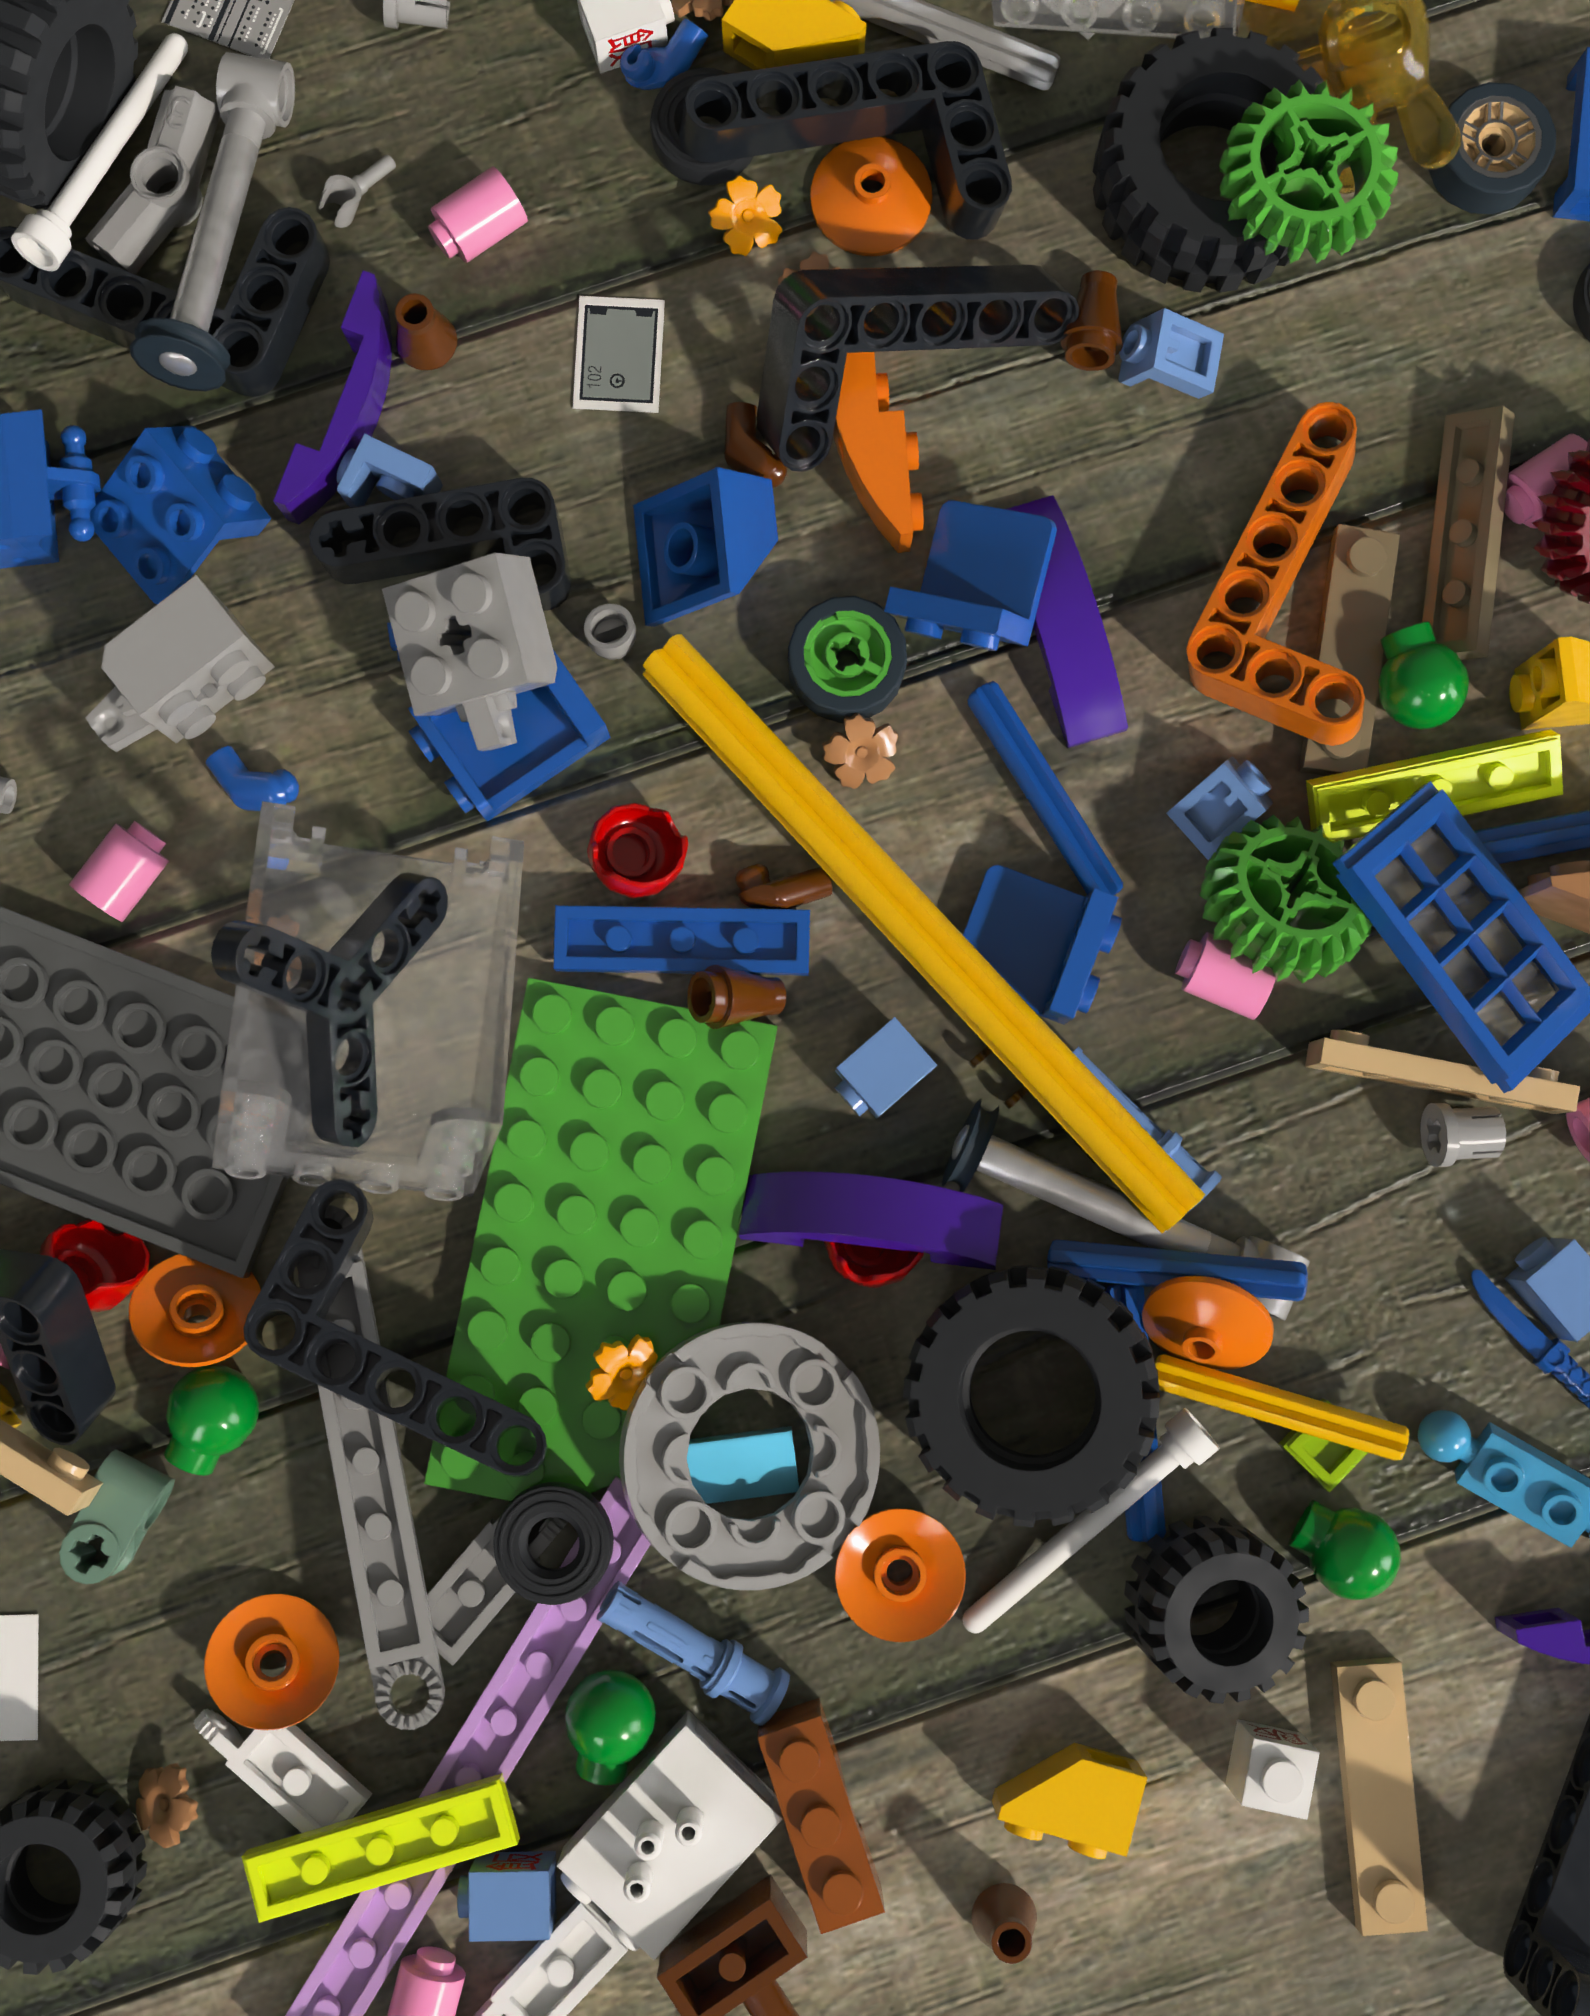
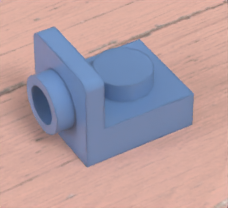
M1163 308L1129 326L1122 339V350L1119 352L1122 362L1118 381L1131 387L1150 378L1198 399L1214 393L1224 334Z
M367 434L363 435L356 450L351 448L347 451L337 471V482L339 483L337 491L351 508L365 505L377 481V489L394 500L438 493L443 486L432 465Z
M1231 756L1166 814L1205 858L1209 860L1213 853L1217 852L1219 845L1226 836H1229L1232 831L1241 833L1242 828L1250 820L1255 821L1273 804L1271 798L1266 794L1272 787L1261 771L1250 761L1246 760L1240 765Z

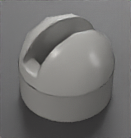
M617 604L598 606L589 613L584 623V633L590 648L602 658L608 660L621 659L631 652L636 642L637 631L633 617L623 606Z

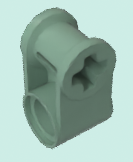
M117 1449L112 1451L94 1476L103 1482L102 1486L90 1505L79 1511L62 1542L59 1555L60 1564L65 1574L75 1582L93 1584L126 1569L134 1559L148 1529L165 1506L175 1483L174 1478ZM101 1537L104 1539L101 1551L109 1556V1558L97 1563L93 1560L97 1550L89 1544V1541Z

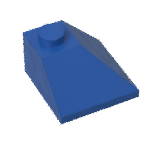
M716 467L633 505L645 626L656 627L740 594L778 542L772 479Z

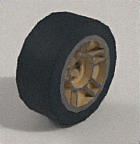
M1488 82L1467 89L1449 105L1428 144L1427 168L1435 188L1450 204L1469 213L1496 214L1518 205L1533 191L1545 175L1555 155L1556 129L1548 109L1533 93L1511 83ZM1484 144L1491 145L1490 151L1494 156L1486 154L1482 148Z

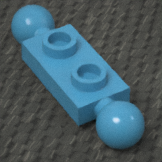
M1434 1411L1421 1421L1418 1428V1442L1428 1457L1439 1462L1461 1460L1454 1471L1457 1484L1570 1548L1573 1547L1584 1530L1589 1533L1590 1537V1478L1491 1422L1487 1424L1476 1440L1471 1437V1431L1467 1422L1460 1415L1452 1411Z

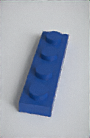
M555 905L553 969L556 972L695 974L699 971H704L711 965H719L755 975L809 976L810 910Z

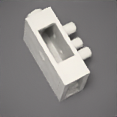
M688 1710L563 1846L557 1867L563 1872L560 1876L563 1884L576 1899L584 1904H589L593 1901L611 1918L608 1922L609 1927L623 1945L632 1951H637L641 1948L655 1960L782 1821L783 1815L776 1794Z

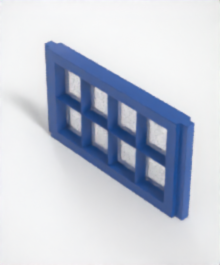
M1431 781L1422 785L1332 863L1339 872L1336 875L1351 897L1491 1084L1496 1083L1503 1093L1512 1091L1590 1013V986L1444 790L1438 791Z

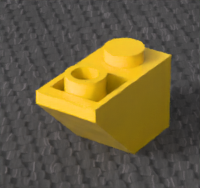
M734 0L722 18L723 52L752 70L864 54L866 22L860 19L852 7L839 0H833L832 2L830 0Z
M1571 636L1558 637L1514 669L1515 675L1512 676L1510 681L1509 696L1514 712L1520 713L1521 730L1590 724V641Z
M1074 1742L995 1788L992 1804L997 1819L1005 1822L1004 1828L1019 1837L1039 1841L1042 1840L1043 1833L1068 1840L1067 1846L1070 1849L1091 1858L1105 1859L1107 1851L1127 1857L1147 1776L1137 1760Z

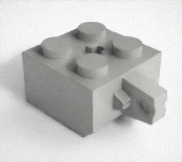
M492 553L383 588L382 591L414 716H439L458 712L461 722H469L477 750L491 751L517 743L511 709L517 708L516 694L555 683L557 663L530 557Z
M195 575L105 644L101 668L115 684V687L85 718L100 739L115 752L157 729L172 741L178 743L183 738L192 739L204 733L215 722V713L233 699L240 701L258 691L266 681L264 675L275 666L232 612Z

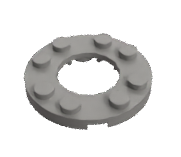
M737 1322L712 1327L689 1337L667 1352L652 1367L635 1392L625 1416L619 1447L620 1478L624 1496L631 1515L648 1542L664 1558L691 1577L710 1585L733 1590H763L783 1586L808 1576L833 1558L831 1554L844 1542L850 1531L855 1526L859 1527L873 1499L880 1466V1441L875 1413L866 1391L854 1372L849 1370L833 1352L825 1347V1344L814 1337L785 1326L763 1322ZM748 1388L771 1391L789 1402L805 1423L811 1448L807 1475L795 1496L774 1513L753 1519L725 1516L708 1506L692 1485L687 1463L690 1434L700 1416L723 1395Z

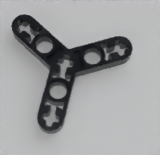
M410 872L398 875L329 952L270 926L243 920H234L226 923L218 931L213 941L211 959L212 966L218 976L225 981L306 1012L311 1118L314 1132L321 1140L349 1149L358 1148L367 1142L374 1131L377 1123L378 1106L373 1003L443 922L448 908V895L445 886L439 879ZM382 931L384 935V948L380 958L374 962L372 946L375 937ZM246 948L265 954L261 961V966L252 964L248 959L244 958ZM299 956L302 964L301 976L298 983L292 989H289L286 979L287 971L291 962ZM347 1039L349 1046L348 1056L344 1065L337 1070L335 1066L336 1052L342 1041Z

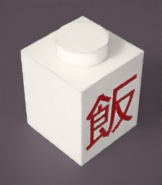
M577 0L580 19L600 74L619 68L622 53L631 45L639 44L644 49L666 47L668 44L666 25L675 22L670 0Z
M1237 1719L1225 1784L1241 1806L1307 1820L1320 1752L1300 1732Z

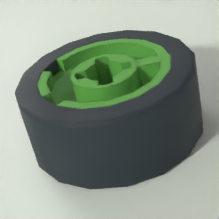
M857 596L831 597L811 607L795 625L788 645L789 680L799 700L817 716L838 723H844L845 717L853 716L855 713H859L864 718H870L882 712L898 694L907 665L906 639L896 619L891 614L884 612V608L878 603ZM843 650L853 651L859 659V665L855 663L851 666H846L843 671L837 669L838 661L836 655Z

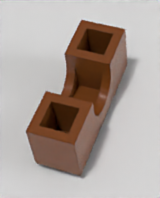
M820 1697L776 1712L766 1724L758 1726L757 1738L820 1933L824 1934L885 1913L882 1886L862 1825L858 1824L841 1770L840 1758Z

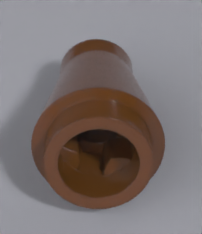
M1095 270L1087 272L1081 277L1080 289L1076 297L1079 306L1078 319L1068 325L1064 332L1068 336L1061 340V346L1066 351L1065 358L1067 362L1081 370L1099 371L1110 367L1115 361V356L1119 354L1123 347L1116 294L1118 281L1109 272Z
M412 293L402 297L395 309L397 319L396 348L400 357L406 364L418 370H435L444 366L452 358L457 347V334L453 324L434 308L430 300L424 295Z
M711 965L704 971L695 973L691 978L687 991V1002L689 1011L697 1022L705 1023L712 1029H719L765 1015L780 1014L786 1004V989L782 980L777 977H763L719 965Z
M999 1883L986 1888L976 1898L972 1908L971 1920L973 1929L977 1937L992 1949L1001 1961L1009 1964L1019 1963L1029 1955L1032 1948V1936L1037 1922L1034 1902L1026 1891L1013 1884Z

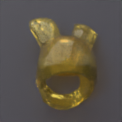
M1334 0L1322 17L1318 36L1324 68L1336 98H1339L1343 92L1352 87V106L1359 110L1361 107L1374 102V114L1369 121L1372 125H1376V118L1379 112L1387 108L1396 107L1413 160L1425 169L1444 167L1455 158L1461 147V133L1459 125L1430 83L1431 36L1426 4L1423 0ZM1382 11L1372 15L1355 18L1364 12ZM1348 167L1342 171L1339 177L1343 185L1339 192L1341 194L1355 192L1354 177L1351 168Z

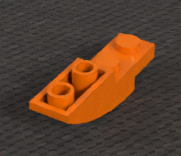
M847 353L833 432L834 441L852 487L877 529L897 553L910 552L913 531H923L924 525L921 492L910 493L909 470L919 469L917 432H906L904 410L889 411L887 373H876L875 353Z

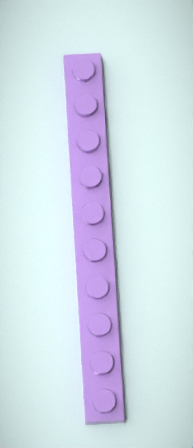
M615 1476L600 1501L610 1519L614 1538L612 1557L602 1579L590 1592L572 1602L558 1605L539 1603L536 1605L419 1798L503 1773L505 1782L509 1778L601 1627L602 1623L596 1617L600 1612L599 1608L605 1596L618 1581L626 1586L651 1545L638 1528L630 1513L619 1477ZM579 1537L560 1568L570 1564L576 1558L579 1550ZM455 1864L361 1892L285 2016H363Z

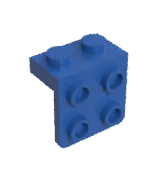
M195 426L145 428L95 498L96 505L90 511L95 533L155 604H159L190 580L219 540L258 536L272 519L256 500L253 488L242 478L234 474L217 453V447L211 438Z
M954 500L945 502L939 512L920 592L890 586L884 612L906 619L904 631L920 636L941 639L945 629L962 633L960 643L986 650L997 651L999 641L1028 647L1057 533L1055 522L1041 515Z
M995 865L990 867L984 876L963 936L1037 1015L1065 1025L1074 1019L1077 1011L1085 1014L1089 1011L1100 982V977L1091 974L1093 965L1099 951L1109 954L1119 932L1122 918L1113 915L1118 897L1094 888L1084 897L1007 867Z

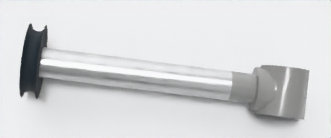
M226 52L219 63L216 99L220 117L226 125L170 319L151 318L141 321L134 329L135 340L130 345V354L136 364L153 378L170 386L189 391H210L218 389L226 381L225 370L230 365V354L220 341L208 333L262 139L271 137L275 132L276 126L286 128L292 117L295 101V77L293 68L288 62Z
M981 1098L973 1107L954 1142L942 1179V1187L947 1182L952 1181L959 1185L960 1192H964L977 1170L1150 1248L1296 1261L1306 1264L1307 1267L1310 1263L1308 1259L1254 1236H1249V1238L1242 1236L1234 1243L1183 1219L1161 1234L1124 1193L993 1136L992 1134L998 1119L999 1106L994 1111H985L981 1107ZM1256 1297L1266 1307L1270 1316L1283 1321L1286 1320L1293 1301Z

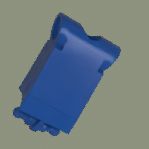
M41 409L0 414V569L59 562L54 500L63 499L64 507L70 511L71 522L69 523V532L73 539L85 542L90 540L95 532L90 511L96 505L95 494L101 491V481L99 474L93 472L91 459L85 455L84 445L87 440L85 431L76 425L66 426L62 430L60 438L65 446V456L59 461L60 468L51 467L49 442L45 439L43 412Z

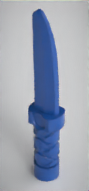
M1473 1270L1471 1273L1473 1286L1488 1311L1534 1357L1533 1363L1544 1374L1552 1372L1560 1382L1565 1384L1564 1386L1577 1395L1578 1399L1590 1409V1374L1581 1366L1579 1367L1578 1363L1568 1355L1570 1349L1559 1338L1550 1340L1481 1270Z

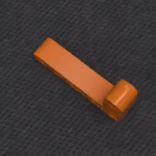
M1324 402L1308 409L1300 419L1189 638L1186 650L1190 681L1195 689L1203 695L1320 744L1335 746L1353 739L1360 730L1365 701L1362 685L1356 677L1346 671L1265 639L1352 467L1355 457L1357 426L1354 415L1347 407L1340 403ZM1331 436L1340 440L1341 443L1326 449L1314 445L1313 441L1320 437ZM1300 489L1309 491L1314 495L1311 500L1304 503H1293L1285 498L1288 493ZM1271 543L1280 544L1287 549L1285 554L1277 558H1265L1257 553L1260 547ZM1243 597L1253 598L1260 603L1257 609L1245 614L1236 613L1229 609L1228 606L1236 599ZM1216 651L1225 652L1233 658L1227 666L1220 669H1210L1200 663L1204 656ZM1271 675L1284 676L1291 682L1288 689L1275 694L1265 692L1258 686L1262 679ZM1339 699L1347 703L1351 710L1342 717L1329 718L1322 715L1317 707L1326 700Z

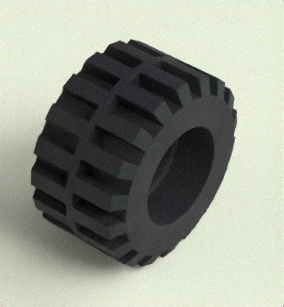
M1195 1516L1193 1528H1190L1181 1520L1168 1525L1171 1535L1163 1540L1159 1535L1155 1534L1146 1542L1152 1551L1146 1559L1139 1555L1136 1556L1131 1568L1138 1574L1137 1580L1126 1581L1124 1595L1134 1604L1124 1608L1126 1622L1135 1630L1132 1634L1133 1639L1138 1647L1173 1684L1176 1683L1183 1692L1194 1698H1197L1201 1693L1209 1702L1223 1704L1228 1693L1238 1703L1251 1699L1250 1689L1255 1686L1265 1693L1276 1685L1271 1677L1279 1669L1287 1675L1295 1664L1288 1656L1293 1648L1302 1650L1307 1637L1298 1629L1299 1624L1309 1622V1607L1299 1600V1598L1306 1594L1302 1581L1291 1573L1294 1568L1286 1558L1247 1528L1243 1529L1232 1520L1221 1517L1217 1524L1208 1516ZM1227 1580H1238L1239 1599L1231 1618L1214 1632L1205 1635H1191V1614L1201 1595L1217 1583Z
M67 1779L52 1780L42 1789L40 1785L26 1790L0 1810L1 1967L9 1970L17 1961L23 1962V1974L38 1975L48 1964L52 1973L65 1970L76 1959L81 1962L90 1956L128 1916L127 1913L137 1903L142 1892L137 1885L146 1876L147 1861L136 1859L138 1854L146 1847L143 1833L132 1835L129 1826L137 1820L129 1808L120 1814L113 1807L119 1797L108 1789L97 1797L92 1794L95 1783L80 1780L72 1788L68 1789ZM29 1845H49L59 1849L71 1859L80 1878L81 1891L78 1903H55L44 1898L34 1889L26 1871V1853Z

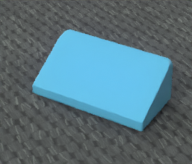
M792 1426L689 1440L687 1463L692 1485L706 1504L794 1493L799 1489Z

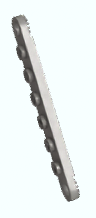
M329 1205L326 1208L325 1221L337 1222L342 1228H346L353 1223L352 1217L344 1210L333 1205ZM361 1247L324 1319L380 1345ZM309 1256L297 1264L300 1288H314L324 1280L327 1272V1264L324 1258ZM337 1343L330 1346L324 1352L321 1364L322 1370L328 1378H342L349 1374L356 1360L353 1347L350 1344ZM385 1378L380 1388L381 1398L385 1405L392 1407L387 1378ZM318 1385L367 1660L374 1688L375 1703L377 1704L380 1716L389 1725L400 1730H415L428 1724L440 1711L444 1701L445 1687L395 1422ZM403 1675H418L426 1681L427 1687H429L427 1705L418 1713H403L392 1702V1686Z

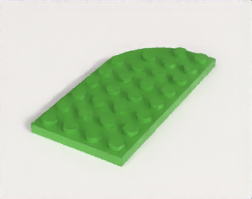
M528 978L446 1377L533 1419L542 1428L546 1436L548 1449L545 1460L538 1470L528 1476L512 1477L502 1474L433 1440L424 1484L512 1501L520 1492L545 1482L570 1483L592 1493L611 1485L615 1476L620 1478L619 1447L627 1410L623 1411L620 1408L612 1407L608 1399L602 1401L594 1400L591 1393L585 1387L590 1380V1372L596 1368H601L596 1362L593 1353L600 1348L602 1342L612 1344L616 1341H621L627 1348L633 1337L639 1334L641 1337H649L651 1339L653 1349L658 1355L657 1363L667 1352L682 1341L709 1328L720 1326L778 1026L747 1020L719 1029H712L705 1023L697 1022L692 1017L689 1008ZM457 1399L447 1403L441 1410L439 1417L443 1432L453 1437L463 1436L468 1433L475 1424L476 1411L473 1404L466 1400ZM520 1427L511 1428L506 1431L500 1438L498 1445L499 1455L502 1460L513 1466L523 1465L530 1461L537 1447L536 1438L533 1433Z

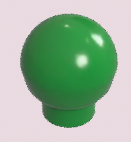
M1423 622L1401 629L1380 639L1387 661L1382 666L1378 679L1380 702L1387 714L1396 722L1414 729L1434 728L1453 718L1463 706L1468 694V672L1456 652L1446 645L1436 642L1430 622Z
M221 1365L203 1366L184 1375L176 1383L169 1395L166 1418L172 1437L164 1452L166 1460L175 1467L191 1474L202 1476L212 1474L220 1456L240 1447L255 1429L259 1415V1402L256 1391L250 1381L240 1372Z
M1312 1500L1302 1513L1288 1543L1289 1546L1309 1557V1565L1319 1582L1334 1595L1349 1600H1365L1384 1592L1396 1578L1401 1562L1398 1539L1392 1528L1383 1518L1375 1513L1356 1507L1340 1508L1332 1511L1315 1500Z
M620 1670L599 1671L582 1680L571 1693L565 1708L567 1736L578 1753L575 1767L578 1775L593 1784H618L627 1777L629 1761L635 1758L647 1746L656 1724V1708L649 1690L632 1674Z

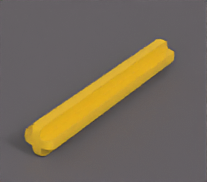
M1165 1354L1159 1355L1155 1360V1366L1158 1371L1159 1390L1391 1460H1402L1409 1441V1429L1406 1426Z

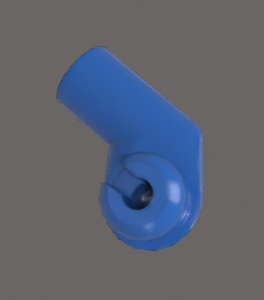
M683 18L666 47L642 49L638 44L626 48L620 58L621 71L625 75L626 81L635 88L641 90L663 88L672 78L689 70L709 36L696 24Z
M226 746L217 750L205 762L233 803L243 810L276 812L284 809L286 803H290L298 797L299 784L291 772L285 769H278L273 773L249 771L232 746Z

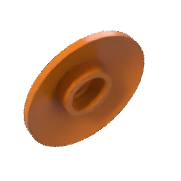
M885 137L848 141L832 149L818 165L811 184V209L819 229L837 247L856 255L882 256L904 248L920 234L931 210L932 185L924 164L914 152L903 144ZM868 180L880 182L883 188L878 192L870 193L865 191L861 184Z
M175 1255L151 1268L141 1283L134 1289L129 1303L131 1330L139 1345L148 1354L164 1363L181 1367H201L218 1363L233 1356L247 1345L244 1337V1324L249 1311L261 1291L260 1285L252 1272L248 1278H240L187 1256ZM197 1315L209 1318L200 1323L187 1322L190 1318Z
M1183 1276L1167 1280L1156 1286L1148 1294L1142 1310V1322L1145 1331L1161 1350L1172 1357L1215 1370L1238 1369L1257 1362L1268 1352L1273 1340V1321L1266 1307L1245 1289L1217 1278Z
M892 1508L866 1517L859 1527L855 1526L846 1536L836 1560L835 1581L841 1604L857 1626L879 1639L892 1642H910L935 1633L955 1614L965 1590L966 1569L957 1541L941 1522L918 1510ZM897 1559L905 1560L911 1565L910 1576L902 1582H895L887 1575L889 1564Z
M267 1594L247 1600L231 1610L221 1620L209 1640L204 1661L205 1680L209 1693L218 1708L239 1725L263 1731L291 1727L312 1715L330 1694L339 1669L340 1655L337 1637L325 1615L304 1599L286 1594ZM273 1653L281 1654L286 1659L285 1670L276 1677H269L263 1674L261 1664L264 1658Z

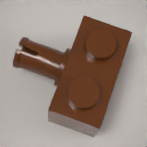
M770 1874L671 1942L660 1954L657 1979L681 2016H724L741 2003L744 2004L751 2016H799L776 1979L808 1958L807 1930Z

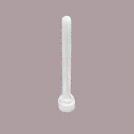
M172 33L165 37L47 210H38L36 214L26 215L11 240L18 253L28 262L46 271H56L70 252L71 242L69 239L72 236L70 225L186 56L188 44L183 36Z
M1183 1408L1165 1424L1168 1431L1159 1438L1162 1445L1139 1464L1137 1475L1125 1489L1118 1488L1110 1495L1109 1503L1097 1511L1091 1513L1086 1509L1081 1512L1072 1522L1068 1523L969 1607L963 1614L962 1621L964 1627L971 1633L984 1631L1175 1468L1181 1465L1186 1469L1193 1462L1200 1466L1220 1449L1218 1444L1193 1414L1186 1408Z

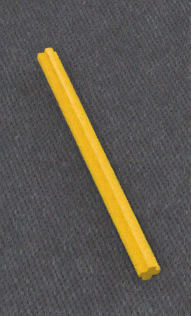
M682 634L672 636L663 648L654 650L643 664L646 670L642 675L1161 1234L1166 1230L1168 1231L1203 1199L1206 1194Z

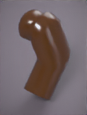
M746 402L728 404L724 457L727 465L733 471L772 479L773 488L778 487L785 480L787 467L783 465L775 453H772L771 449L756 438L757 407Z
M755 864L739 870L735 876V882L741 891L737 896L742 903L750 908L791 909L829 897L832 894L830 876L821 867L770 881L768 868L762 864Z

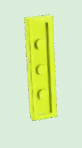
M1549 729L1306 780L1311 831L1323 824V837L1332 843L1342 839L1349 840L1363 837L1429 781L1433 783L1438 791L1444 790L1462 816L1563 795L1560 734Z
M503 1773L247 1849L241 1857L260 1923L516 1846L520 1840V1835Z

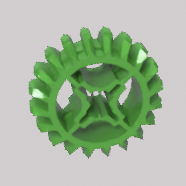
M1300 79L1294 85H1291L1287 96L1274 87L1271 92L1266 94L1262 105L1253 102L1245 110L1241 123H1237V125L1232 127L1226 141L1228 149L1224 151L1219 164L1220 172L1225 174L1220 184V197L1233 199L1227 211L1229 214L1228 221L1248 220L1243 230L1244 241L1254 238L1258 234L1267 239L1264 244L1265 256L1273 253L1278 245L1288 247L1287 254L1290 264L1300 259L1304 249L1309 250L1316 264L1326 259L1331 248L1342 256L1350 251L1356 239L1360 241L1367 239L1376 227V221L1382 219L1391 205V197L1389 195L1392 194L1398 183L1399 173L1392 169L1397 160L1398 147L1384 144L1389 136L1390 123L1372 125L1369 122L1374 114V102L1361 107L1359 110L1351 105L1353 100L1352 87L1343 92L1339 98L1329 96L1327 80L1317 85L1313 94L1307 92ZM1273 143L1278 152L1275 158L1277 167L1273 175L1265 178L1261 168L1260 152L1267 145ZM1350 167L1354 177L1355 194L1353 199L1345 203L1339 193L1343 186L1339 177L1344 169Z
M1274 814L1263 821L1261 825L1250 820L1242 828L1241 833L1232 831L1229 836L1223 839L1217 852H1214L1207 862L1204 874L1206 878L1201 884V892L1199 894L1200 897L1207 901L1204 905L1202 918L1217 923L1214 928L1213 940H1229L1233 944L1230 959L1244 954L1253 960L1252 974L1262 970L1265 966L1272 968L1277 982L1287 978L1291 972L1302 984L1308 979H1312L1316 973L1325 978L1329 974L1334 973L1340 965L1343 966L1346 961L1350 962L1361 949L1360 945L1370 935L1372 923L1336 875L1339 872L1332 864L1343 854L1345 839L1332 843L1323 837V824L1312 831H1308L1303 828L1298 816L1292 821L1287 822L1284 826Z

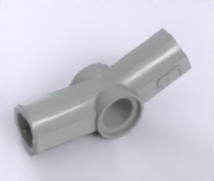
M175 86L172 90H164L148 147L136 156L131 165L130 178L132 182L85 238L88 244L110 265L135 275L173 228L189 225L198 217L202 208L203 197L199 184L219 121L220 112L215 102L207 100L194 90ZM177 182L175 187L169 192L157 193L159 188L165 183Z

